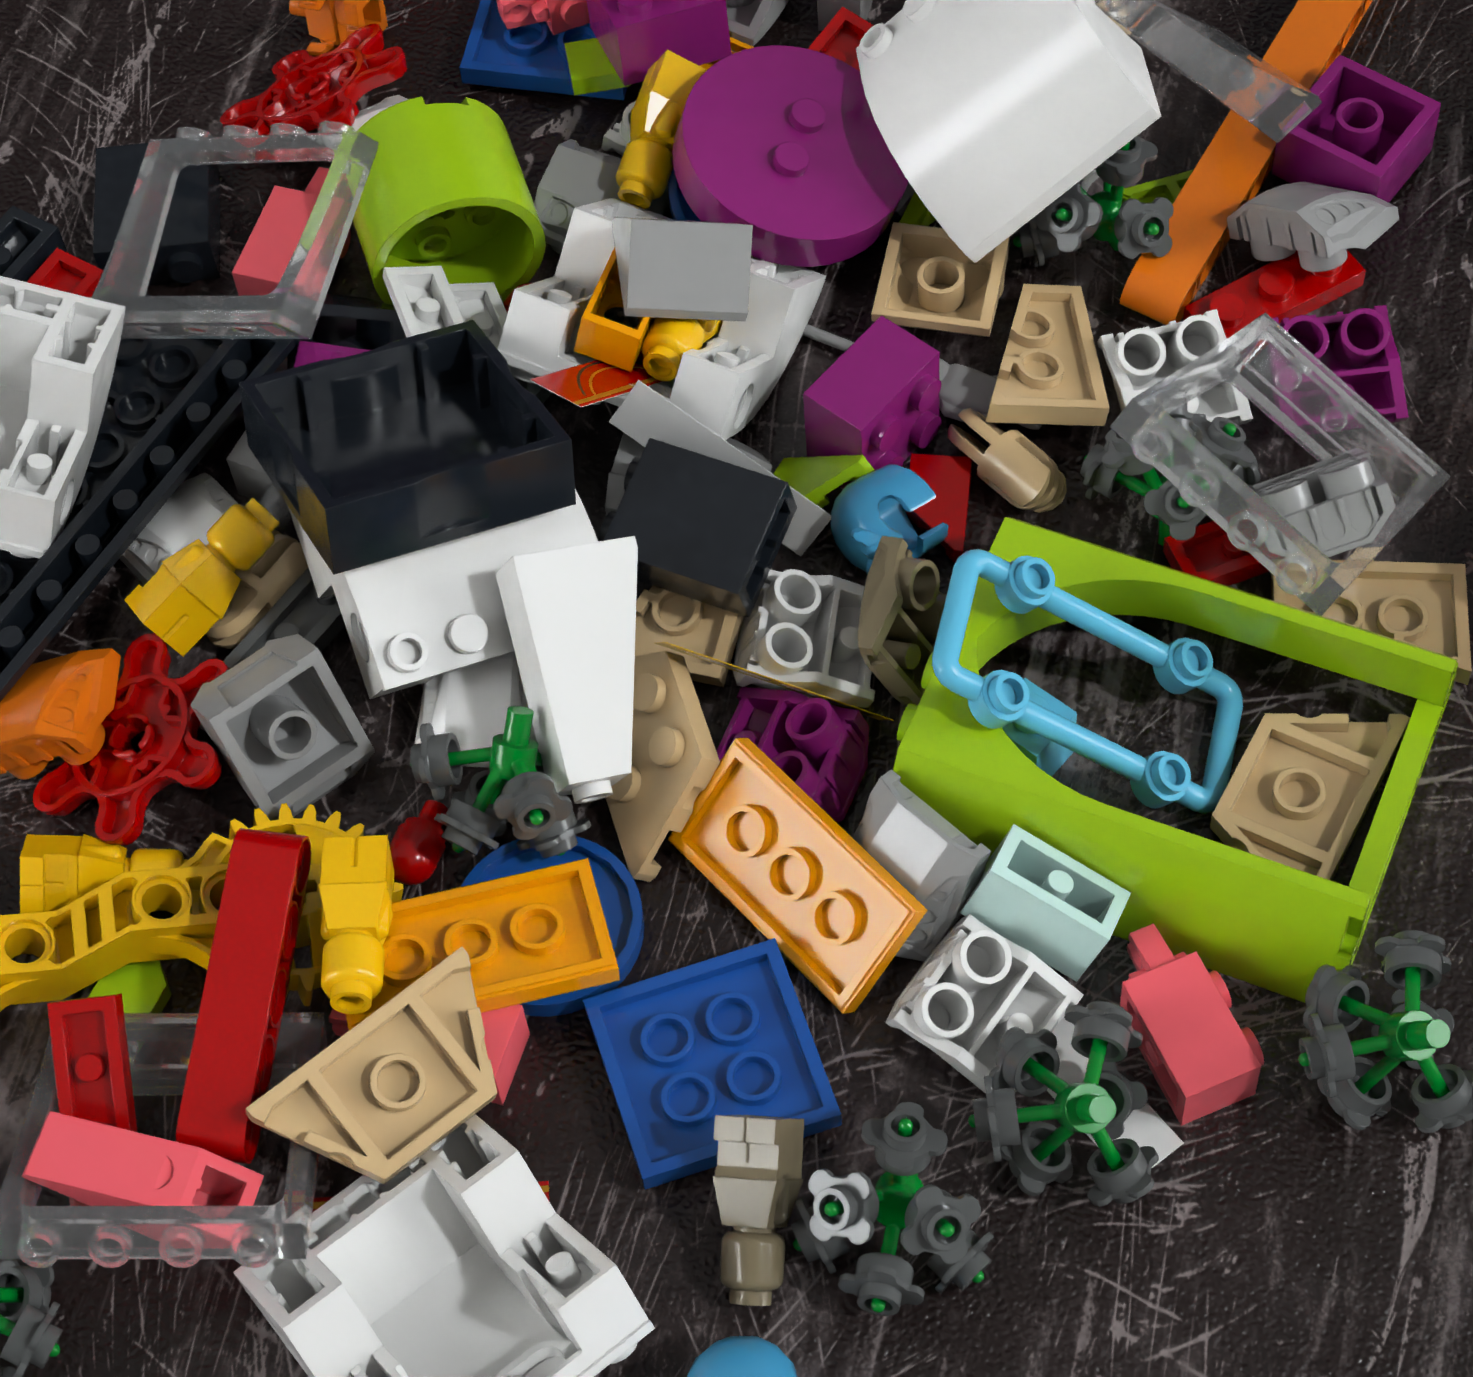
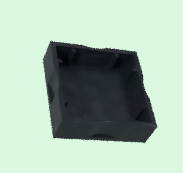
M474 320L392 341L360 354L321 360L239 382L248 447L333 575L576 504L572 439L536 395L530 393L515 380L509 370L507 360Z

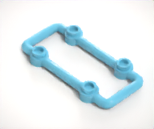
M981 549L968 550L959 556L953 567L932 654V667L935 676L943 686L968 699V706L974 718L981 725L991 729H998L1014 722L1130 779L1134 795L1147 807L1161 808L1176 802L1195 812H1213L1229 783L1243 710V697L1240 688L1233 679L1212 668L1213 658L1208 647L1199 640L1186 637L1166 644L1054 586V572L1051 566L1041 558L1026 555L1008 562ZM978 577L994 584L998 599L1008 610L1018 614H1025L1040 607L1153 665L1157 681L1168 692L1184 694L1198 688L1215 697L1217 709L1202 786L1191 781V772L1187 762L1177 754L1158 751L1142 757L1030 701L1028 686L1024 679L1016 673L1001 669L992 671L982 677L962 667L959 664V657Z

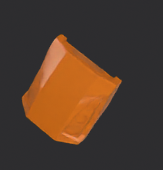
M113 648L81 650L31 664L0 702V774L8 771L16 778L26 780L38 775L54 757L59 756L70 765H82L93 759L102 748L105 740V729L101 723L114 709L121 655Z

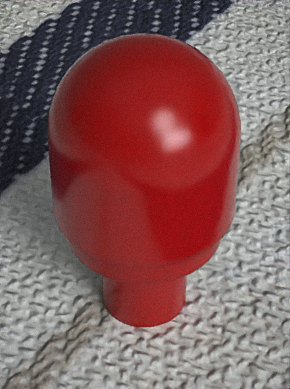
M427 800L418 817H409L398 826L389 845L394 867V879L399 883L418 885L433 875L446 848V840L441 838L444 832L441 829L442 824L434 820L437 813L446 814L448 811L444 804L436 800Z

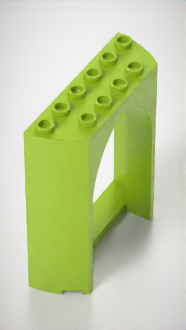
M1005 517L988 552L1008 562L1026 555L1045 560L1054 572V586L1110 615L1146 616L1189 625L1417 699L1349 886L1118 809L1084 796L1063 785L1026 757L1011 741L1002 727L998 729L987 728L974 718L968 706V699L947 689L935 676L932 667L933 652L929 656L923 672L921 687L925 691L918 705L909 703L901 717L897 731V740L901 741L898 747L893 771L901 777L900 782L971 841L976 845L982 843L991 851L989 858L1012 825L1015 824L1131 892L1113 931V936L1129 941V933L1154 923L1173 955L1183 951L1188 955L1197 951L1207 969L1216 970L1221 974L1305 1003L1308 986L1321 966L1328 964L1336 970H1343L1346 966L1353 965L1452 692L1458 668L1457 659L1018 519ZM978 577L959 664L979 675V670L992 657L1010 644L1028 634L1066 621L1040 607L1025 614L1014 613L1000 602L995 592L994 584Z

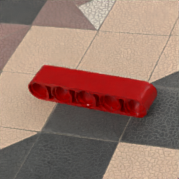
M240 828L236 832L231 847L178 1115L176 1142L200 1147L235 1163L250 1164L254 1159L262 1127L251 1122L246 1115L245 1108L269 1091L310 872L311 842L308 836Z

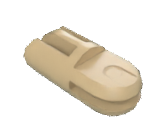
M971 408L963 409L958 416L991 444L987 448L960 427L950 424L947 431L948 439L978 464L977 475L1011 505L1022 510H1033L1040 513L1053 510L1063 502L1067 492L1064 474L1058 470L1057 464L1053 459L1018 430L1005 432L995 423L985 422L986 416Z
M274 529L272 531L275 537L274 543L248 570L236 569L234 571L241 578V581L223 618L219 619L206 633L207 638L215 646L235 649L304 573L308 565L300 542Z

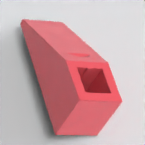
M50 1111L45 1118L22 1177L214 1259L241 1240L264 1175L200 1147Z

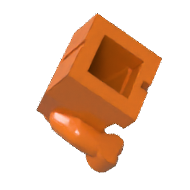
M383 0L289 1L290 13L295 16L306 17L309 35L320 40V43L311 42L307 47V51L313 57L334 50L350 34L363 26L379 24L382 31L388 27Z

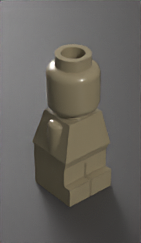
M715 1115L714 1140H718V1154L715 1176L712 1177L721 1224L733 1226V1230L726 1232L721 1241L720 1281L725 1287L730 1288L729 1303L770 1306L772 1305V1291L779 1289L783 1284L785 1240L782 1235L775 1232V1228L787 1227L804 1180L801 1179L804 1119L759 1115Z

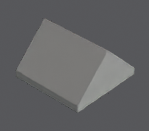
M614 217L612 231L625 316L745 322L749 304L753 225Z

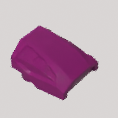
M1386 305L1374 306L1373 309L1360 308L1349 314H1343V311L1335 315L1316 317V314L1310 316L1299 315L1290 320L1289 318H1283L1280 323L1278 317L1268 318L1262 324L1263 330L1267 335L1272 357L1280 419L1285 435L1370 427L1406 421L1409 418L1400 357L1392 335Z
M741 687L737 695L739 704L716 750L719 760L721 761L735 738H749L837 823L844 820L868 767L869 725L860 711L834 706L825 699L810 698L796 691Z

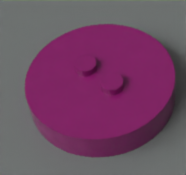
M782 45L754 47L731 54L715 63L693 86L674 137L673 166L675 176L686 202L695 215L703 222L753 225L751 256L780 265L795 267L829 265L854 257L876 242L890 224L908 185V180L888 149L873 118L865 96L860 71L830 55L802 47Z

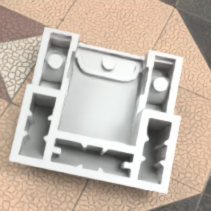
M906 0L903 9L888 22L872 26L864 34L859 46L856 48L865 96L888 149L926 208L961 251L974 263L982 259L1161 117L1142 48L1095 4V0Z
M609 198L575 207L555 276L514 289L497 348L507 360V364L511 366V374L520 380L534 383L530 379L596 360L574 352L581 317L615 247L612 231L613 218L673 219L616 198ZM751 256L749 304L746 321H723L720 331L703 343L700 350L692 348L683 352L675 379L648 387L722 439L727 440L734 436L754 418L782 376L813 313L826 275L804 267L780 265ZM629 393L604 401L619 407ZM601 401L591 405H599Z
M0 276V549L9 551L14 556L20 558L40 559L62 533L82 485L112 382L126 307Z
M576 489L575 505L333 575L289 508L318 598L333 594L336 596L370 699L428 682L440 674L515 652L496 573L514 555L598 542L593 526Z
M476 1114L387 1183L382 1184L362 1175L233 1272L308 1377H594L608 1365L626 1359L635 1350L637 1343L655 1329L617 1265L555 1212L520 1152Z

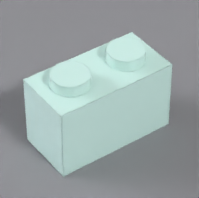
M1013 824L987 861L980 881L960 913L964 916L971 914L996 933L1029 950L1044 963L1077 982L1110 940L1131 892Z

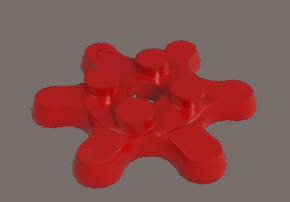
M369 24L359 28L350 34L337 48L316 57L310 56L307 50L292 52L284 56L273 66L272 73L277 80L265 92L234 104L222 114L220 122L235 136H243L239 142V147L245 155L256 162L272 157L284 145L299 141L309 131L319 128L329 136L340 134L354 124L355 117L359 113L356 102L364 94L377 87L392 83L405 74L407 71L405 53L401 47L397 46L383 50L385 46L384 37L379 24Z
M155 633L139 636L126 650L123 673L117 682L114 709L101 723L105 729V740L102 748L93 759L85 764L70 765L64 761L57 769L46 774L34 789V806L41 813L61 817L70 814L86 801L97 798L99 811L95 821V832L98 838L107 844L119 846L132 844L143 830L146 807L157 792L171 783H180L184 787L203 790L214 785L219 779L222 770L219 757L211 745L197 740V733L201 722L190 705L203 683L211 682L230 668L222 660L216 658L208 659L200 663L184 677L168 678L171 655L166 642ZM145 730L144 736L138 744L141 751L136 753L131 749V740L138 733Z

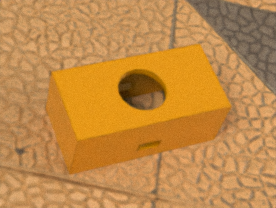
M614 247L581 317L574 352L632 372L641 352L643 340L655 318L638 317L639 324L635 328L604 318V313L614 307L624 308Z

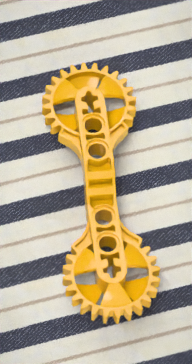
M287 803L281 804L278 820L272 821L269 820L260 808L254 809L253 827L248 828L234 818L230 821L229 839L212 832L195 855L178 868L124 872L56 911L0 914V1012L9 1005L64 1000L129 963L185 958L207 970L219 910L216 908L220 906L232 843L236 832L240 828L304 835L310 839L311 865L295 948L310 945L312 967L296 968L293 958L287 994L289 990H298L304 1006H310L313 989L321 987L322 955L324 945L327 942L321 936L322 900L318 886L321 877L323 837L353 836L357 838L358 836H363L364 825L359 823L346 832L339 829L341 812L338 811L331 814L325 823L316 821V809L312 804L308 805L302 818H293ZM394 882L392 903L402 901L403 884ZM161 910L168 911L174 914V916L166 919H157L148 914ZM21 954H33L39 957L30 963H18L12 960Z

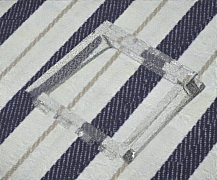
M1095 0V4L1126 34L1276 143H1279L1322 103L1316 94L1217 28L1185 15L1158 0Z
M333 121L320 122L318 133H306V130L299 126L275 123L271 125L269 135H259L256 130L244 126L227 125L223 128L222 137H212L211 133L198 128L179 127L177 128L176 138L150 139L113 249L91 298L126 307L121 339H311L379 143L361 132H354L355 129L347 124ZM332 161L298 245L280 282L271 293L267 295L145 296L176 181L184 167L209 164Z
M1267 313L1262 314L1199 358L1132 398L1110 426L1131 445L1137 459L1143 463L1153 465L1179 489L1182 499L1187 504L1199 507L1227 532V536L1233 546L1240 550L1248 551L1276 577L1277 584L1283 591L1296 595L1320 616L1333 605L1406 528L1451 477ZM1222 382L1229 383L1237 388L1318 462L1343 454L1354 448H1360L1368 452L1379 473L1388 482L1396 507L1373 542L1358 547L1344 562H1334L1168 413Z
M324 1012L283 1013L269 1090L328 1047ZM124 1013L133 1096L183 1095L199 1013ZM49 1035L33 1095L0 1190V1259H21L27 1265L36 1268L49 1267L57 1259H92L98 1265L107 1268L120 1267L128 1259H163L169 1265L178 1268L191 1267L199 1259H235L245 1267L258 1268L266 1265L271 1259L307 1258L320 1154L291 1140L284 1195L274 1205L36 1206L43 1186L23 1178L22 1174L47 1114L50 1111L59 1113L51 1035Z

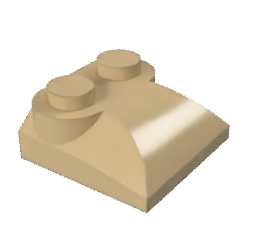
M893 222L871 313V320L875 322L882 315L898 326L990 337L998 301L1004 291L1010 237L978 262L974 263L961 251L943 228Z

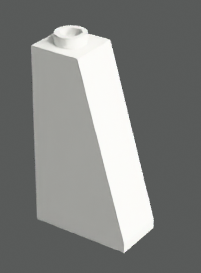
M635 536L514 555L496 573L528 708L534 711L532 724L536 741L539 744L538 749L541 754L544 773L552 778L558 795L566 796L573 794L575 804L592 802L611 796L613 794L611 786L631 773L638 546Z

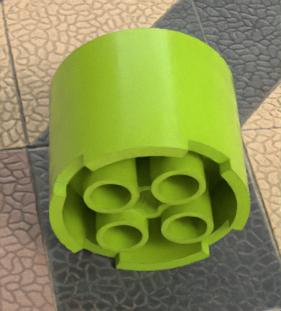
M421 96L388 107L370 118L354 133L349 140L351 151L344 164L343 173L339 174L340 182L374 287L384 303L393 305L382 277L384 267L442 266L449 284L494 282L502 302L515 287L528 283L532 279L544 257L546 247L545 234L507 129L495 111L484 103L465 97L461 104L433 103L425 105Z

